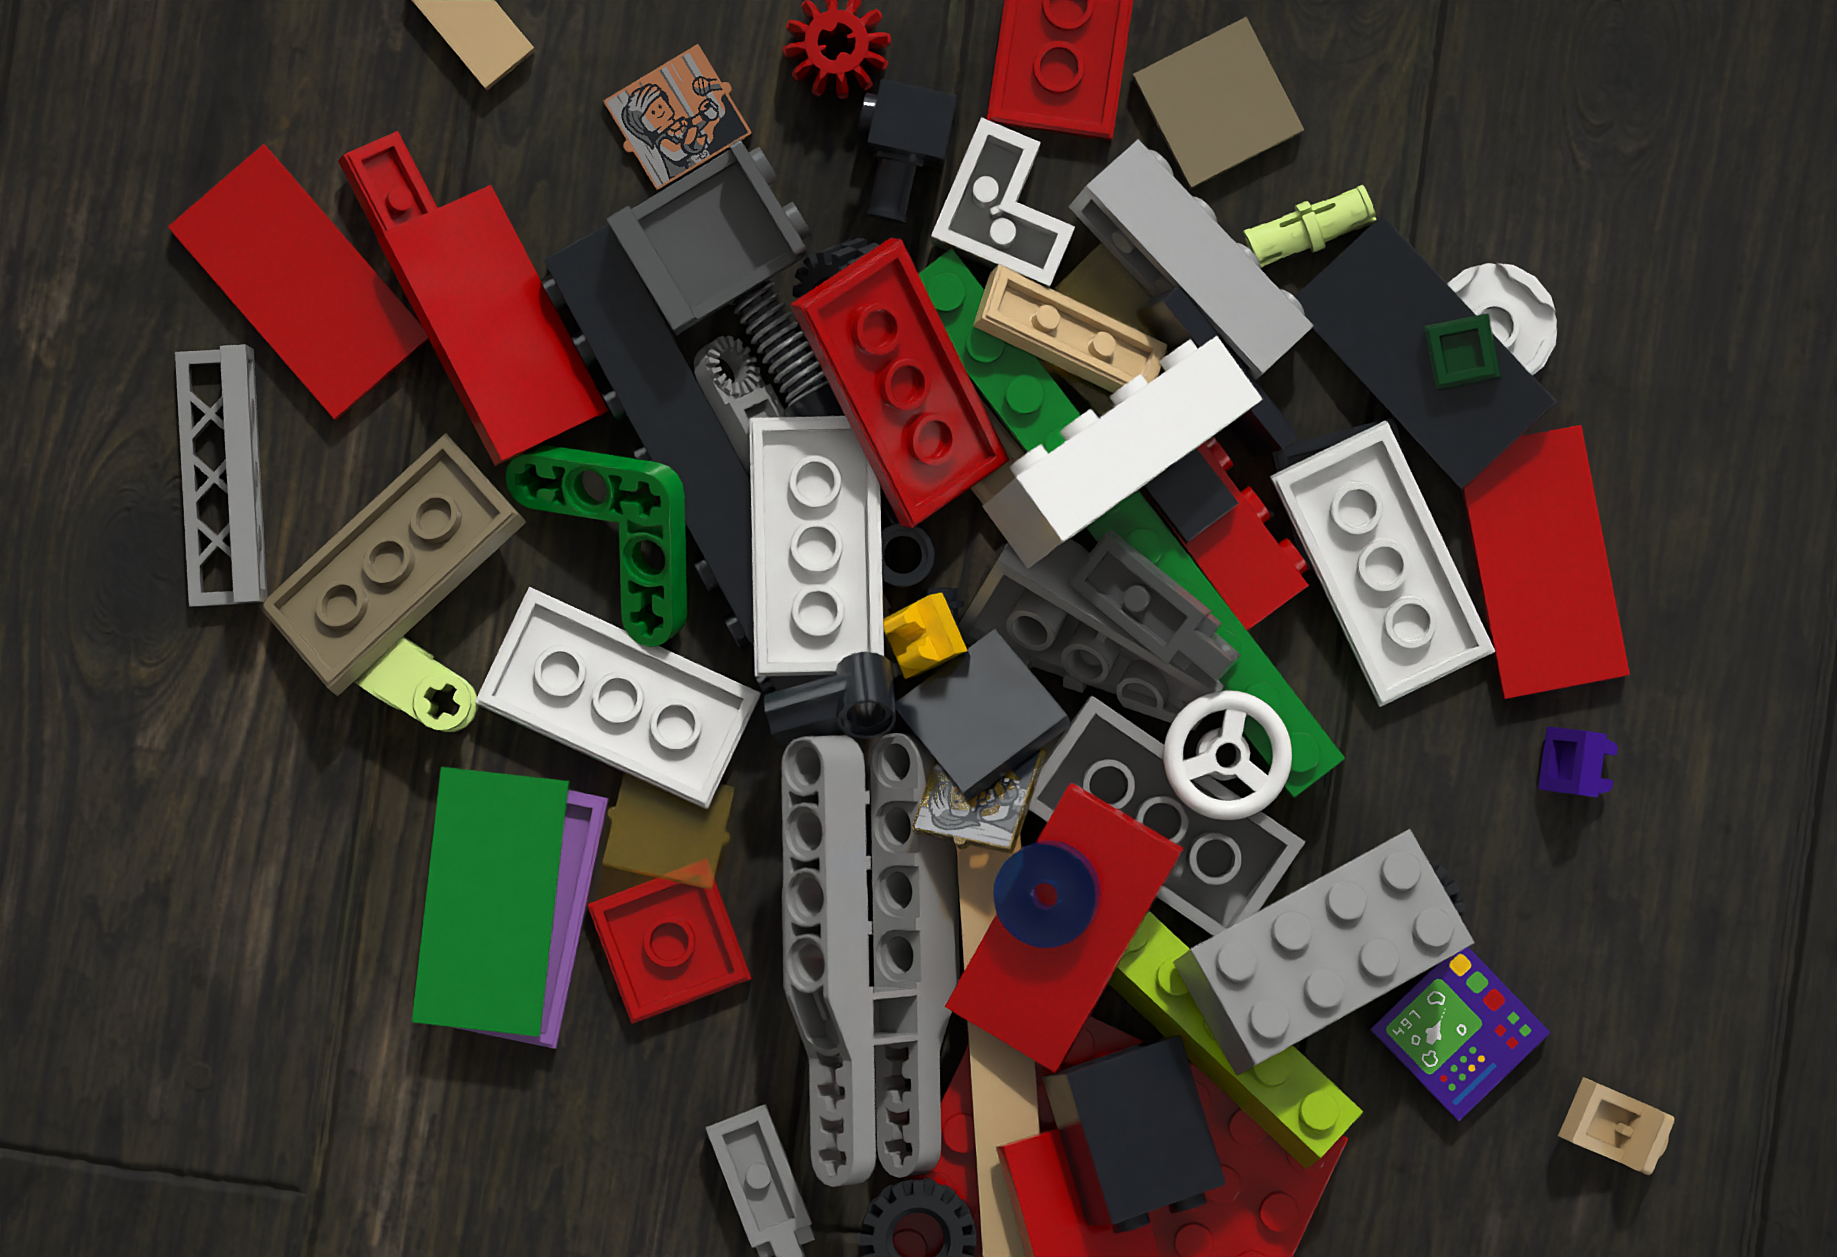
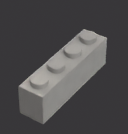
M1139 139L1087 184L1069 206L1077 217L1152 296L1177 287L1181 288L1255 381L1314 326L1305 317L1300 302L1289 292L1279 289L1261 270L1260 262L1255 254L1243 244L1236 243L1217 223L1216 215L1210 206L1202 199L1192 197L1174 178L1169 163L1159 153L1148 150Z

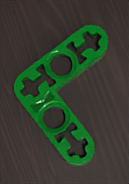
M539 445L512 459L507 467L505 478L508 490L521 505L531 509L619 523L621 617L628 635L638 644L646 647H657L679 633L686 623L687 585L685 493L683 483L677 473L669 466L659 462L550 445ZM536 466L537 475L549 479H556L564 474L563 480H553L541 488L540 479L536 476H531L529 469ZM590 470L602 477L607 489L604 501L596 500L586 492L582 481L585 471ZM649 483L650 492L660 496L661 502L654 506L652 496L645 493L634 492L626 498L625 496L627 491H637ZM643 540L655 542L661 548L665 556L663 570H656L645 563L640 550ZM662 585L663 588L656 592V587ZM651 603L653 613L663 617V623L659 626L656 625L655 616L645 611V607Z

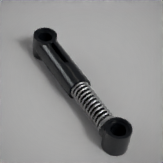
M769 279L729 303L737 305L734 314H742L743 317L740 320V324H748L745 333L754 335L751 343L760 345L757 353L765 354L762 363L771 364L768 373H776L777 376L774 379V383H782L779 392L788 394L785 402L789 404L783 411L786 417L845 416L829 382H825L822 378L825 376L824 372L819 373L817 369L820 366L819 362H813L811 359L814 356V352L808 353L805 348L809 346V342L805 341L802 343L800 337L803 336V332L796 333L794 328L798 325V322L791 323L788 319L792 316V312L785 314L783 308L787 303H779L777 298L780 297L781 293H773L771 288L775 286V283ZM880 485V505L892 524L881 530L882 581L895 588H910L920 584L928 577L934 565L935 550L931 538L926 533L921 522L913 528L900 525ZM908 538L920 547L922 560L913 572L898 574L886 565L884 553L888 544L893 540Z

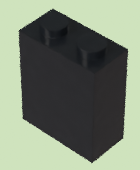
M1180 1035L1154 1038L1042 1077L1088 1226L1111 1225L1114 1234L1130 1231L1151 1223L1148 1214L1150 1211L1168 1205L1170 1213H1178L1207 1203L1206 1191L1226 1185Z

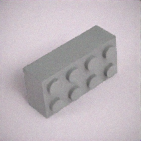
M1089 696L1071 722L1072 725L1066 729L1029 783L1022 805L1048 822L1067 786L1074 783L1184 848L1157 896L1166 904L1213 936L1257 913L1301 850L1305 841L1261 811L1242 819L1218 820L1201 815L1189 808L1176 795L1168 781L1164 767V745L1095 697ZM1207 774L1190 780L1200 792L1208 797L1223 801L1241 799V797Z
M1409 829L1191 948L1173 961V964L1236 1076L1475 942Z

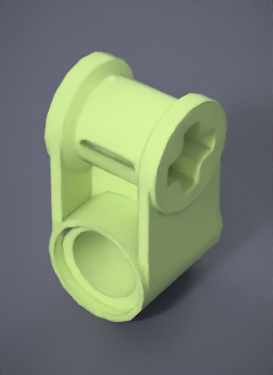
M404 636L354 681L357 685L393 708L401 709L424 725L443 732H457L466 728L474 720L478 711V705L475 703L477 694L474 688L465 679L434 660V656ZM455 687L457 691L454 694L453 700L460 705L458 712L455 715L443 713L437 718L435 715L438 712L439 705L432 700L434 693L437 690L448 693Z

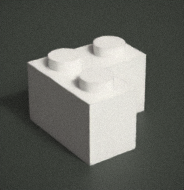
M981 117L932 232L931 244L947 251L952 248L957 255L992 270L1000 264L1050 288L1075 227L1017 202L1037 157L1041 142Z

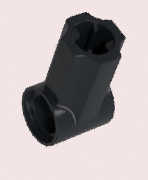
M857 652L844 657L838 663L835 675L764 695L765 713L769 721L771 735L779 748L789 745L797 738L824 736L838 731H843L852 737L863 739L875 738L886 734L894 726L896 720L892 663L878 653Z

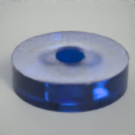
M1038 841L1024 846L1004 862L994 884V905L1003 926L1018 940L1035 947H1058L1076 939L1095 919L1101 901L1100 881L1092 863L1076 848L1058 841ZM1047 883L1055 888L1057 892L1055 904L1047 905L1040 901L1037 895L1039 884Z

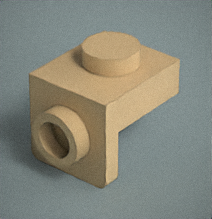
M1583 1077L1558 1136L1641 1173L1650 1175L1667 1147L1669 1133L1674 1124V1117Z

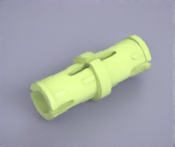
M1360 185L1341 195L1310 205L1308 201L1295 205V212L1284 215L1269 223L1246 229L1243 233L1247 247L1255 254L1262 268L1267 264L1278 261V259L1309 248L1313 253L1325 248V242L1353 230L1356 231L1372 225L1377 219L1370 197L1365 187Z

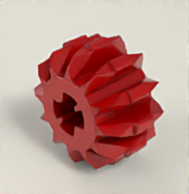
M805 0L801 4V8L806 18L811 22L810 25L798 20H788L786 25V31L789 34L804 41L784 46V58L790 60L807 58L796 66L792 72V78L795 82L799 83L816 73L817 77L813 83L812 95L817 98H821L825 94L829 81L836 82V93L839 101L849 99L847 80L854 78L859 88L864 92L870 91L873 88V83L863 68L868 67L877 72H885L888 67V61L883 56L869 51L884 49L891 45L889 33H868L881 22V12L875 9L859 19L857 15L861 9L862 0H848L845 11L838 10V0H825L827 11L820 13L812 1ZM838 32H843L847 34L848 47L855 46L851 54L840 52L836 61L828 59L826 45L820 46V42L823 38L834 40Z

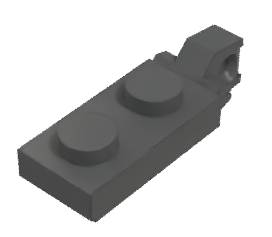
M1112 529L1104 534L1068 581L1071 587L1165 664L1173 662L1185 670L1193 661L1217 681L1229 671L1241 655L1221 636L1215 633L1222 623L1214 615L1210 614V609Z

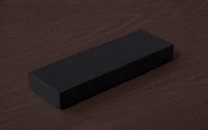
M1177 287L1151 297L1136 311L1158 340L1167 344L1166 350L1169 353L1190 339L1197 349L1216 336L1220 339L1262 398L1259 403L1228 425L1254 458L1282 450L1297 436L1295 429L1181 288Z

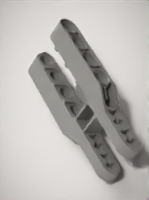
M913 733L884 735L876 742L871 754L874 987L869 986V935L872 934V921H868L866 870L871 869V856H866L865 804H870V791H865L863 753L859 745L852 738L847 737V735L801 737L794 739L787 746L782 759L783 988L809 1057L812 1167L817 1177L824 1184L831 1187L862 1183L870 1177L875 1167L874 1045L877 1151L883 1168L890 1175L898 1178L927 1174L936 1167L941 1154L940 1048L952 1012L944 1006L960 980L957 854L955 835L915 827L921 807H929L928 799L931 793H927V791L932 792L934 786L939 784L940 781L951 780L945 773L934 771L937 764ZM942 783L940 786V794L942 787H944L945 785L944 783ZM936 787V790H935V798H936V802H937V804H938V798H937V796H938V790H937V788H938V787ZM951 787L950 803H951V808L954 809V808H953V793H952V787ZM907 1048H908L909 1057L906 1056V1049H907ZM905 1078L911 1080V1088L905 1087ZM839 1086L845 1088V1096L840 1095ZM907 1112L910 1113V1120H908ZM906 1142L912 1144V1152L906 1150ZM840 1151L846 1153V1161L841 1160Z

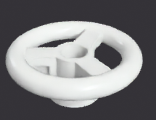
M1239 691L1209 693L1188 704L1171 724L1166 736L1163 752L1164 767L1168 781L1180 800L1195 812L1218 820L1242 819L1266 808L1282 791L1289 776L1292 762L1291 741L1281 718L1264 701ZM1225 710L1222 728H1216L1207 732L1197 745L1196 756L1183 761L1184 743L1192 727L1203 717L1213 712ZM1246 714L1262 725L1271 741L1273 759L1268 775L1249 761V746L1242 736ZM1231 743L1236 750V758L1231 765L1221 767L1216 760V751L1220 745ZM1205 774L1218 780H1230L1237 777L1254 792L1238 800H1217L1200 792L1190 780Z

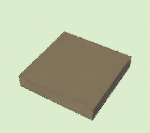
M1247 16L1134 73L1132 76L1189 189L1304 131Z

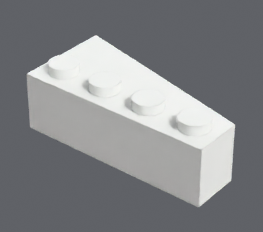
M1217 336L1199 349H1197L1191 339L1159 362L1166 371L1149 384L1140 374L1110 396L1116 407L1098 419L1093 410L1090 409L1060 431L1066 440L1064 444L1049 454L1042 445H1039L1009 467L1016 477L982 507L1027 569L1047 556L1067 538L1075 536L1113 508L1116 503L1128 498L1161 474L1171 464L1178 462L1262 400L1259 393Z

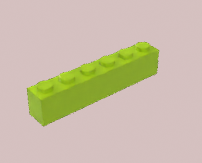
M1149 911L1108 984L1163 1036L1180 1035L1187 1058L1305 1169H1308L1330 1149L1363 1111L1293 1045L1236 1076L1173 964V961L1190 949Z

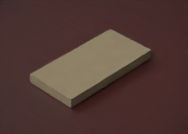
M445 433L267 597L265 602H262L259 607L326 687L339 696L519 530L526 521L456 442Z

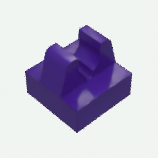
M1547 726L1538 789L1598 797L1599 793L1609 792L1613 787V780L1601 778L1604 755H1617L1618 746L1616 743L1606 739L1607 734Z

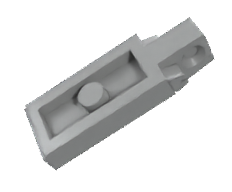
M767 1104L707 1126L708 1136L751 1247H756L759 1257H771L774 1255L776 1257H806L802 1244L815 1240L810 1226L812 1225V1220Z

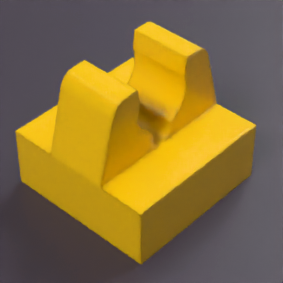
M943 593L928 595L883 619V629L905 679L920 676L968 651Z

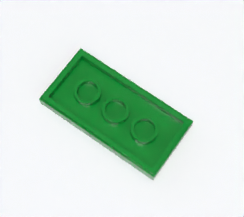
M441 767L412 1015L413 1023L541 1036L570 781Z

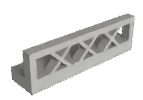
M246 344L220 346V350L175 352L189 606L265 602L268 595L254 349ZM221 364L222 396L211 408L193 393L192 365ZM193 403L205 413L196 425H194ZM222 409L224 420L218 415ZM212 421L221 427L225 434L226 459L215 471L196 456L195 443L197 437ZM197 467L209 477L199 489ZM226 472H227V483L222 479V477L224 476V474H225ZM216 484L228 494L229 523L218 535L201 521L199 516V502ZM200 530L212 540L203 552H201ZM229 536H230L231 546H229V545L225 542L226 539H227ZM220 547L232 560L233 591L204 593L202 566Z

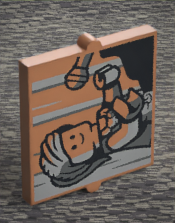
M699 44L603 100L626 139L624 142L625 151L636 155L657 192L730 149L729 145L739 139L743 141L753 135L729 96L732 92L731 85L728 82L722 83Z

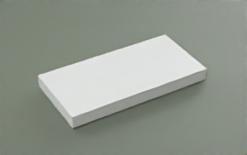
M846 416L749 418L755 677L835 675L838 663L844 657L853 653L866 651L884 656L880 483Z
M1383 421L1270 476L1374 698L1380 707L1495 652L1388 422Z
M529 587L475 703L708 810L761 693L660 646L646 647L638 644L628 635L627 631Z

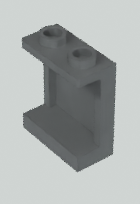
M741 139L729 145L730 149L724 154L636 207L630 209L628 205L607 218L610 227L676 335L808 256L807 248L802 241L810 237L812 233L793 202L781 207L769 185L779 180L772 166L759 146L748 152Z

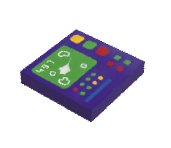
M1469 947L1428 969L1368 1027L1458 1121L1551 1033Z

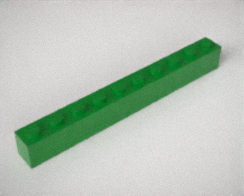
M951 248L921 271L919 277L976 392L1025 455L1039 445H1042L1049 454L1066 442L1060 431L1081 415L1035 355L973 327L984 289ZM1139 490L1128 498L1116 503L1113 508L1083 529L1095 546L1104 534L1112 529L1210 609V614L1214 615L1222 623L1215 633L1221 636L1241 655L1229 671L1219 678L1218 681L1224 686L1221 691H1239L1255 696L1268 704L1281 718L1289 734L1292 748L1291 768L1283 787L1288 797L1295 798L1345 759ZM1246 714L1242 736L1270 772L1273 751L1269 736L1257 720Z

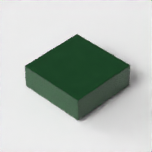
M1488 313L1424 326L1437 390L1501 378Z

